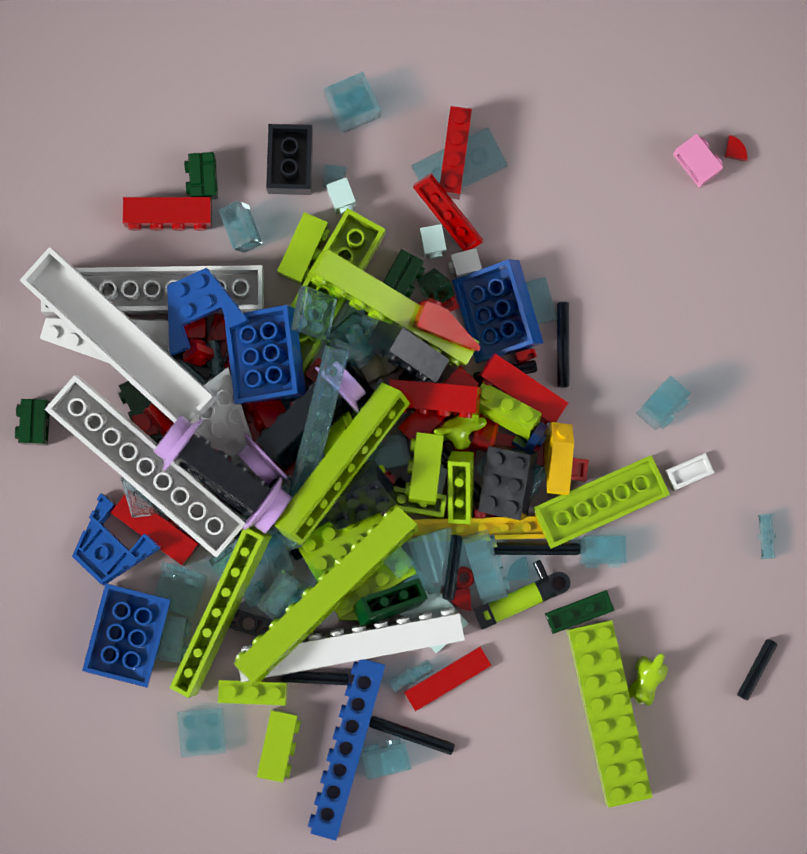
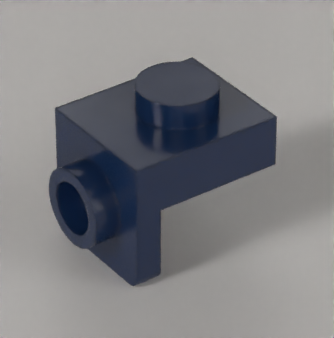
M540 422L529 441L516 435L511 444L516 448L533 451L536 446L541 447L547 436L544 435V432L548 426Z

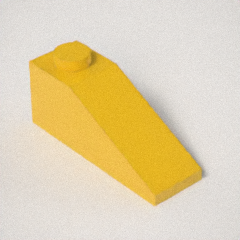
M551 422L544 432V435L547 437L543 442L547 493L569 495L574 451L573 425Z

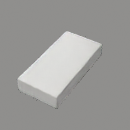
M706 453L665 470L673 491L715 473Z

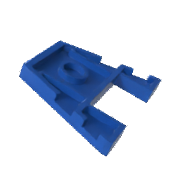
M204 268L167 285L169 352L171 355H176L191 348L184 326L219 310H223L229 329H235L250 322L249 318L240 310L237 303L232 300L226 289L208 268Z
M100 493L97 498L99 502L95 511L92 510L89 516L91 520L86 531L83 530L72 557L101 585H105V583L108 584L157 552L161 547L144 533L129 550L103 525L116 505L105 494Z

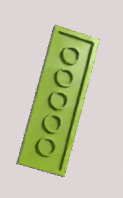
M652 455L571 490L569 495H560L532 509L552 549L665 498L670 493Z

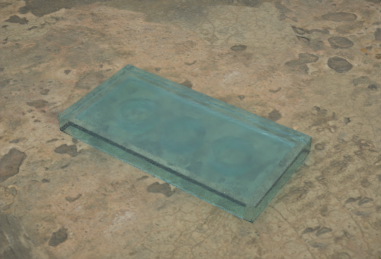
M489 127L468 137L461 189L508 167ZM444 149L411 165L418 181L432 173L440 184Z

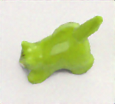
M458 415L446 421L440 428L435 429L434 433L443 435V441L450 440L456 449L463 450L471 444L469 434L472 431L485 427L487 421L485 418H479V415H472V418H460Z
M663 653L657 655L654 660L643 656L636 662L637 678L628 688L630 698L634 697L638 704L652 705L657 686L667 676L668 667L666 664H662L665 657Z

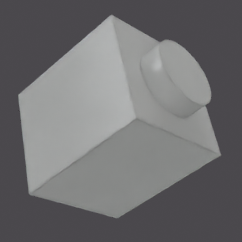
M476 248L452 254L450 257L451 261L448 262L450 274H455L456 279L482 269Z

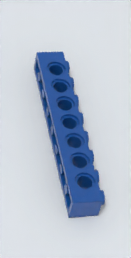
M367 659L359 660V662L354 661L351 674L355 675L353 683H348L345 696H348V701L346 705L342 704L339 718L343 719L341 726L335 727L332 739L336 740L334 749L330 748L326 761L330 762L328 771L323 770L320 783L324 784L322 793L317 792L314 805L318 807L316 815L311 814L308 827L312 828L310 834L334 841L337 840L385 664ZM362 676H367L371 680V685L367 689H363L358 685V679ZM355 698L364 700L365 707L362 710H355L352 707V701ZM356 720L359 724L358 730L355 732L348 731L346 728L347 721ZM342 742H350L353 750L348 754L342 753L340 750ZM339 763L346 767V773L341 776L334 772V766ZM335 785L340 789L338 797L329 796L327 790L330 786ZM328 807L334 811L333 818L325 819L322 817L321 811L324 808Z

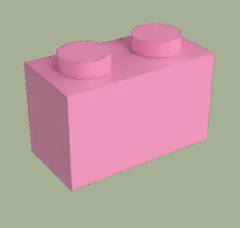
M698 134L679 146L673 153L699 188L718 175L723 169V163L719 156L712 154L709 150L708 142L703 137L700 138Z

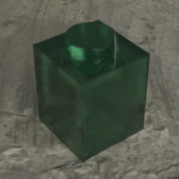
M436 268L431 269L417 280L422 294L427 299H433L443 304L455 295L450 280Z

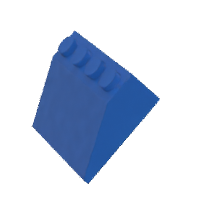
M508 259L452 280L466 331L471 337L479 341L480 349L473 353L476 363L488 361L493 353L502 357L544 343L519 260Z
M283 305L245 312L244 314L249 318L250 322L235 329H229L225 319L234 404L286 400L302 397L306 393L295 308Z
M105 583L82 671L148 688L171 600Z

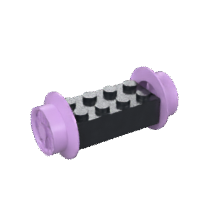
M334 361L326 370L315 367L322 378L312 383L302 397L294 400L292 407L286 412L281 413L273 425L260 433L256 441L262 449L246 433L244 434L247 445L237 454L260 479L267 483V486L277 477L289 479L274 462L276 461L286 471L350 410L345 402L356 413H359L357 402L366 392L337 361Z
M180 415L154 450V453L164 460L163 471H166L179 453L180 455L174 462L177 466L246 516L250 515L242 529L245 530L254 525L263 533H266L292 497L281 489L282 478L279 477L272 487L268 489L265 481L257 476L253 478L247 474V468L240 463L236 465L228 460L230 456L224 451L213 449L210 446L211 442L205 437L199 436L198 438L194 435L190 439L203 420L199 419L191 423Z

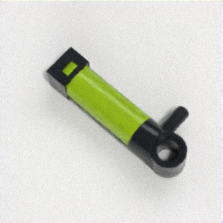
M541 560L534 562L533 565L539 580L473 609L481 629H486L565 593L570 588V578L564 572H555L547 575ZM555 577H561L564 580V586L560 590L553 586Z

